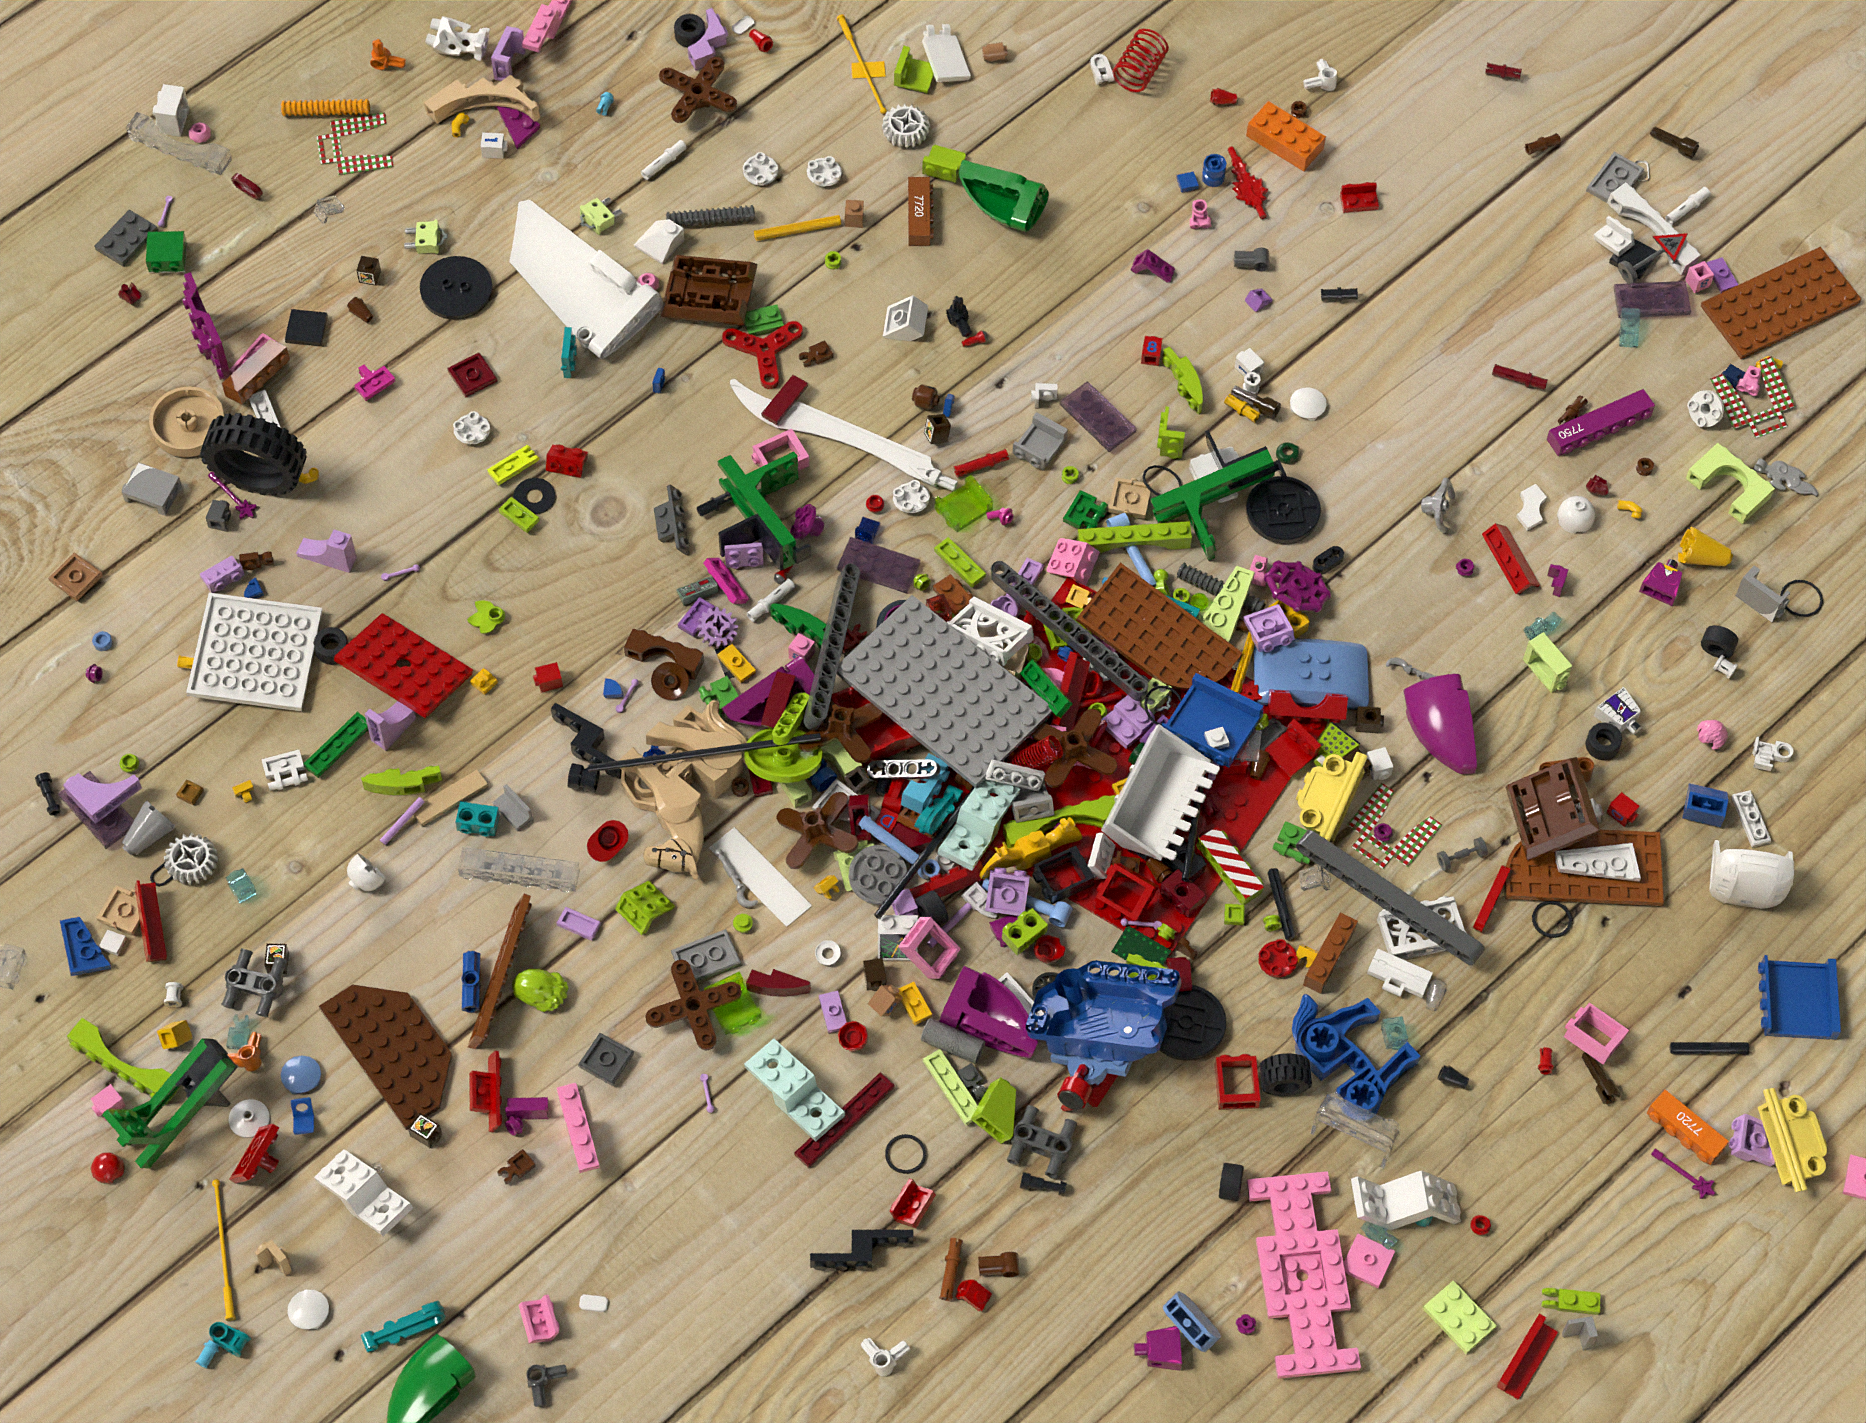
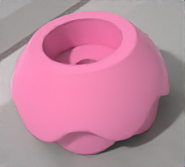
M195 123L189 129V137L196 143L206 142L211 136V129L205 123Z
M644 273L637 280L642 286L648 284L654 290L659 288V280L652 273Z

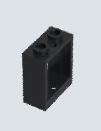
M1077 846L1034 864L1033 879L1037 884L1041 885L1044 898L1046 900L1049 899L1052 905L1094 885V876ZM1071 861L1081 881L1054 893L1043 873Z

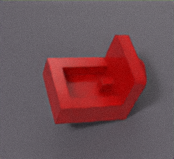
M973 1279L961 1282L955 1295L957 1299H964L977 1311H983L992 1293Z

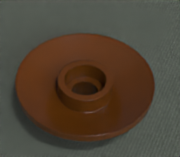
M676 662L662 663L652 673V688L663 699H677L684 695L688 689V673L683 666ZM669 677L675 679L673 684L668 681Z

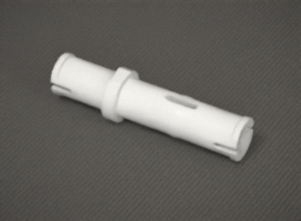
M679 140L670 149L664 150L660 157L641 171L643 178L648 180L670 161H675L676 157L687 149L686 144Z
M1703 187L1697 193L1691 194L1684 203L1666 215V222L1673 225L1693 208L1699 207L1700 203L1710 196L1709 189Z
M787 579L767 597L760 599L757 602L758 604L747 612V617L750 621L754 622L764 613H768L771 610V605L777 603L795 588V584L790 579Z

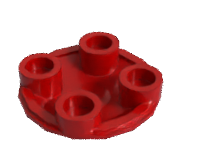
M1277 939L1265 944L1258 954V962L1261 969L1272 977L1290 975L1296 968L1298 958L1295 949L1283 939Z

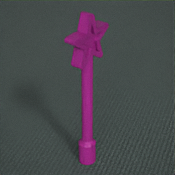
M213 471L210 472L208 477L214 483H217L238 504L235 508L240 512L239 518L242 520L248 516L253 519L252 511L257 508L256 504L249 505L246 499L242 503L219 480L220 478L214 475Z
M1656 1148L1651 1153L1653 1157L1663 1161L1695 1184L1692 1186V1189L1699 1191L1700 1199L1705 1194L1714 1196L1715 1192L1711 1188L1714 1180L1706 1182L1702 1176L1697 1180L1667 1159L1662 1152Z

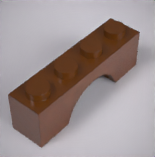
M632 629L624 646L625 656L640 662L653 655H665L683 666L688 673L689 679L696 680L704 663L703 652L700 650L685 647L679 642L668 641L662 636H653L644 630Z

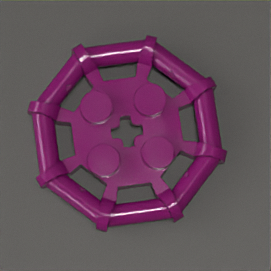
M1275 561L1269 572L1264 575V581L1268 583L1272 597L1293 608L1295 612H1320L1325 602L1331 598V592L1327 589L1322 579V574L1307 568L1301 561Z

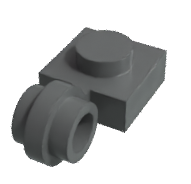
M971 1063L958 1070L956 1074L966 1089L973 1088L971 1090L973 1097L976 1100H981L987 1090L982 1084L978 1085L982 1082V1077L974 1065Z

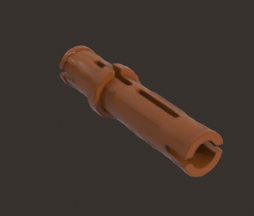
M950 1238L948 1255L945 1256L946 1266L939 1296L941 1300L946 1298L945 1301H952L957 1268L958 1264L961 1263L960 1252L963 1240L958 1239L956 1242L957 1238Z

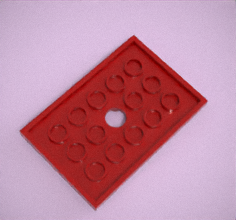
M381 613L334 656L335 662L425 719L473 674L472 668L384 613ZM401 659H405L411 663V666L400 668L396 663Z

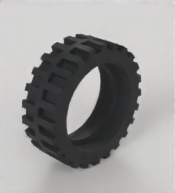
M228 413L224 417L220 415L213 419L201 447L200 457L203 464L207 465L206 468L209 471H213L216 477H221L227 484L236 485L238 489L243 488L251 493L259 492L260 495H266V493L271 494V496H276L278 493L284 495L287 491L291 492L296 488L307 459V451L303 448L302 442L297 441L298 438L294 434H289V430L278 427V424L274 422L270 423L265 421L266 419L260 417L258 419L249 414L243 416L241 413H235V415ZM244 451H247V452L256 454V455H258V456H260V457H263V458H259V457L250 455V454H248V453H246V452H244Z

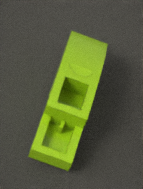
M1169 346L1163 350V364L1170 368L1173 376L1178 380L1177 391L1180 396H1184L1188 401L1189 407L1195 410L1197 414H1200L1202 411L1203 394L1197 372L1187 356L1180 359Z
M439 765L428 766L418 771H408L402 775L399 768L361 777L364 790L383 795L425 792L424 785L443 781Z

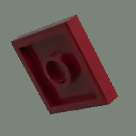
M480 352L447 368L448 373L465 398L498 382L497 377Z

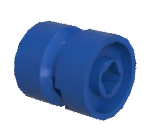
M1210 154L1204 159L1202 181L1207 186L1218 187L1224 182L1227 163L1223 156Z
M822 758L818 771L807 779L812 780L811 784L818 792H823L837 779V774L830 767H827V763Z

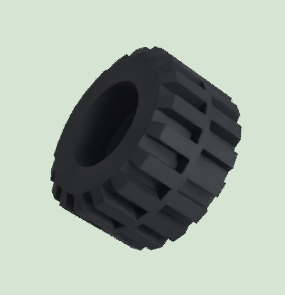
M1293 1053L1277 1054L1264 1059L1260 1063L1262 1090L1267 1094L1292 1096L1311 1088L1310 1060L1306 1056Z

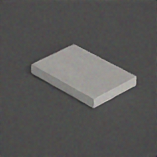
M1614 152L1588 185L1586 191L1607 203L1610 194L1625 182L1630 187H1633L1643 174L1644 168Z
M726 929L671 950L674 961L682 959L690 964L696 983L741 965V961Z

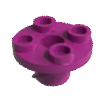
M807 504L803 508L799 507L796 510V520L790 529L791 535L798 540H802L807 534H810V537H818L823 532L824 521L822 517L816 516L815 506Z

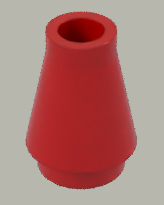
M757 29L750 31L749 37L760 51L768 52L773 47V41L770 36L759 32Z
M1220 88L1212 89L1210 102L1214 103V105L1236 104V93Z

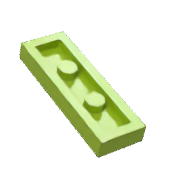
M949 537L934 547V552L971 588L986 577V573Z

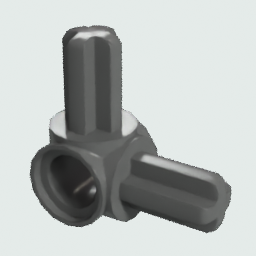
M544 1364L532 1365L528 1368L526 1373L528 1388L532 1389L535 1407L546 1405L544 1386L547 1385V1380L566 1377V1365L545 1367ZM535 1370L542 1373V1377L537 1381L530 1378V1374Z

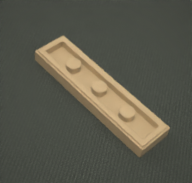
M475 770L427 799L414 813V816L420 825L424 826L459 805L460 801L464 802L487 788L488 784L479 771Z

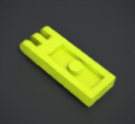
M526 445L490 467L487 471L499 486L538 462L540 458L535 455V452L531 450L529 445Z

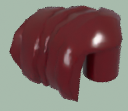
M132 282L129 287L123 284L118 293L119 298L131 305L142 297L140 291L137 290L136 285Z
M1595 475L1586 484V489L1593 494L1607 495V480Z

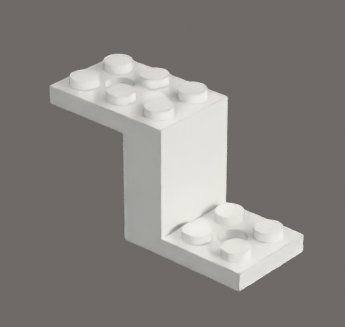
M1422 1170L1382 1185L1361 1177L1351 1179L1357 1218L1388 1230H1393L1431 1216L1452 1224L1461 1222V1211L1457 1203V1189L1454 1183Z

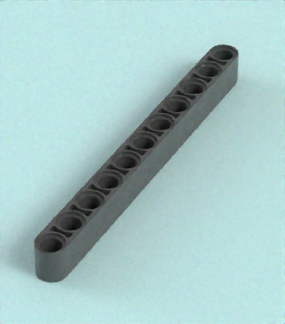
M996 561L991 565V579L997 586L1013 597L1027 611L1031 612L1033 616L1136 701H1142L1146 698L1148 683L1141 675L1005 562ZM997 571H1002L1003 573H1002V574H997L996 572H997ZM1014 582L1017 583V585L1012 586L1010 585V583ZM1025 594H1030L1031 596H1030V597H1024L1023 595H1025ZM1038 606H1044L1045 608L1039 609V608H1037V607H1038ZM1052 617H1057V618H1059V619H1058V620H1052L1051 618H1052ZM1066 629H1072L1073 631H1072V632H1066L1065 630H1066ZM1084 640V641H1086L1087 643L1081 644V643H1079V641ZM1094 652H1099V653H1101V654L1098 655V656L1093 655ZM1108 664H1114L1115 666H1114V667H1108L1107 665H1108ZM1122 676H1128L1129 678H1128V679H1122L1121 677H1122ZM1138 687H1140V688H1143L1144 690H1142V691H1137V690H1135V689L1138 688Z
M852 563L846 564L837 578L804 716V724L810 730H817L828 713L860 576L859 568Z
M1307 830L1296 844L1297 850L1464 963L1474 965L1485 951L1484 946L1478 940L1314 831Z

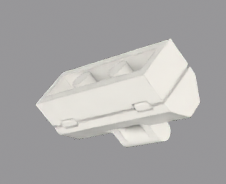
M1377 949L1367 974L1385 981L1382 987L1383 990L1399 997L1403 990L1421 998L1433 974L1380 949ZM1389 982L1400 986V988L1390 984Z

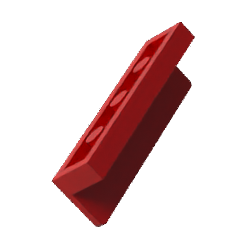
M1495 523L1482 533L1515 594L1520 595L1530 586H1540L1507 526Z
M1071 651L1066 662L1060 689L1073 704L1061 718L1053 713L1050 725L1066 727V732L1073 730L1090 666L1089 661L1078 659V653Z
M136 880L135 893L146 962L166 960L167 955L155 882L140 884V880Z
M1540 1313L1496 1386L1517 1400L1522 1395L1558 1333L1553 1328L1544 1324L1547 1317Z

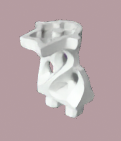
M442 16V19L432 18L430 29L437 30L438 33L437 36L428 34L425 42L433 47L436 53L459 56L461 52L473 54L474 59L477 61H481L488 45L490 28H482L478 33L473 34L467 32L471 28L469 24ZM461 27L463 31L456 32L454 28ZM462 41H469L470 45L464 46ZM449 44H454L456 46L455 50L448 47Z

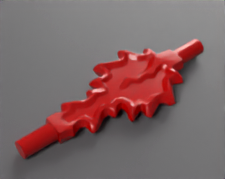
M1233 146L1229 147L1227 150L1232 159V166L1235 167L1231 172L1237 176L1236 180L1239 181L1232 183L1235 186L1232 189L1238 194L1236 199L1246 201L1245 205L1247 206L1252 205L1260 219L1266 218L1267 215L1262 207V202L1267 199L1264 195L1269 189L1263 187L1262 178L1256 180L1255 175L1250 176L1251 173L1246 170L1247 164L1243 163L1240 156L1238 157Z

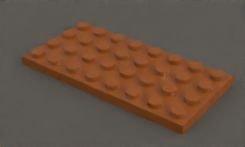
M1820 246L1703 301L1701 308L1739 358L1743 359L1859 304L1861 298Z

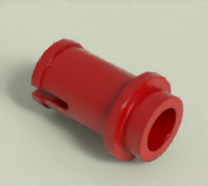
M1548 1047L1540 1048V1064L1538 1069L1541 1074H1551L1554 1069L1552 1065L1553 1051Z

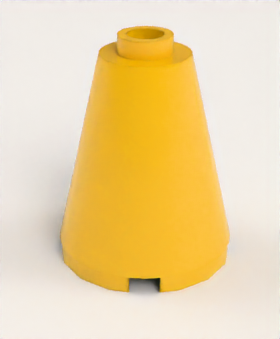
M1690 527L1691 530H1686L1679 546L1682 547V553L1678 552V561L1680 563L1722 567L1731 563L1733 554L1730 548L1694 527Z

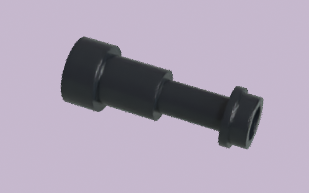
M40 773L35 777L37 786L40 787L43 797L47 800L49 806L47 807V812L51 816L57 815L61 810L60 805L56 804L53 796L54 790L51 785L50 773Z
M1023 1172L1020 1184L1021 1189H1047L1058 1191V1195H1065L1067 1183L1061 1181L1059 1184L1044 1181L1045 1178L1031 1176L1030 1173Z

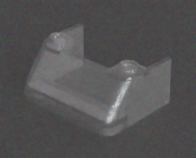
M1337 1093L1327 1094L1320 1105L1310 1134L1314 1135L1320 1122H1323L1384 1151L1385 1154L1380 1167L1385 1168L1398 1141L1401 1128L1396 1121L1387 1120L1343 1099Z

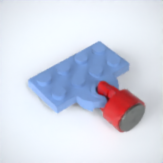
M1052 1053L1050 1057L1053 1063L1068 1065L1070 1076L1064 1079L1057 1096L1064 1106L1074 1110L1083 1109L1086 1106L1092 1093L1091 1084H1100L1107 1073L1126 1077L1133 1061H1109L1068 1054Z

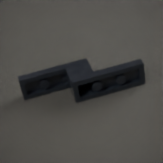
M554 703L551 707L553 719L559 724L564 723L572 731L578 733L570 743L572 754L576 758H583L589 764L616 761L596 750L605 738L603 728ZM622 769L604 770L609 776L621 779Z
M852 1230L851 1253H810V1268L819 1271L826 1270L827 1268H835L840 1271L847 1270V1268H856V1270L860 1271L872 1268V1244H876L879 1247H886L889 1244L907 1247L909 1244H913L914 1231Z

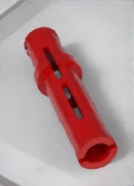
M1003 449L953 466V469L958 478L986 467L992 468L1000 462L1008 461L1009 457L1007 456L1009 455L1007 450Z

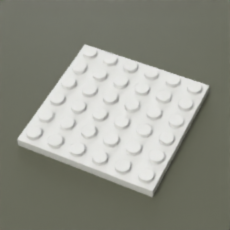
M209 593L186 691L187 696L302 711L315 650L313 642L319 631L323 612L322 608Z

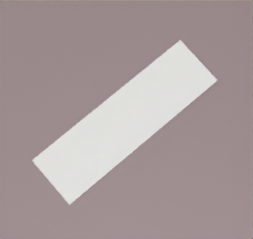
M735 827L709 847L713 853L717 849H722L723 856L730 863L739 879L786 927L812 906Z

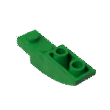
M776 603L771 605V617L774 621L783 624L790 634L797 636L798 633H804L805 637L813 640L821 649L826 628L824 622L792 606Z

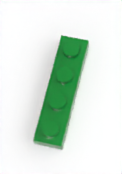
M1031 659L1020 674L1034 691L1048 703V707L1052 712L1061 718L1073 703L1035 660Z
M357 711L303 763L304 767L319 778L368 731L366 718Z

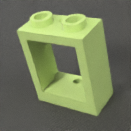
M1544 632L1530 640L1523 661L1551 693L1555 690L1563 689L1567 685V679L1570 676L1572 668L1570 662Z

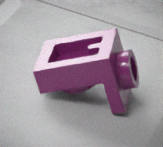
M1550 564L1547 576L1553 578L1551 587H1554L1552 595L1560 597L1569 569L1560 565Z

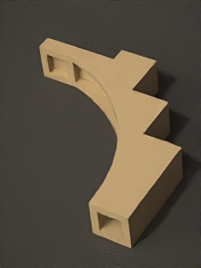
M512 75L497 85L483 77L469 88L455 80L423 102L427 115L437 124L455 113L481 106L509 107L526 113L534 121L541 118L538 104L528 98L526 93L523 92L524 86L519 79L516 80Z

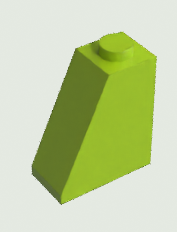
M1002 1077L990 1083L971 1117L973 1122L1000 1144L1011 1139L1013 1136L1016 1089Z

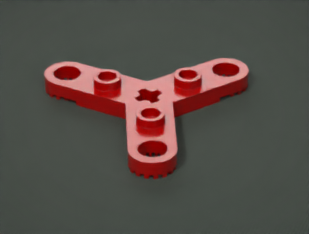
M790 321L765 338L729 328L723 332L722 341L725 346L756 356L760 382L765 389H772L779 383L775 354L800 338L803 333V327L797 321ZM795 327L798 329V332L791 333L789 330ZM732 334V336H736V339L730 341L726 337ZM765 347H768V350H765V352H762V349H764ZM772 376L775 380L773 382H766L765 378Z

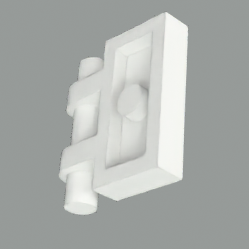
M300 750L262 759L266 778H275L274 782L268 783L270 791L275 789L282 790L284 789L283 787L293 784L297 786L301 785V782L308 781L306 773L298 775L297 772L305 770ZM292 773V777L281 780L280 776Z

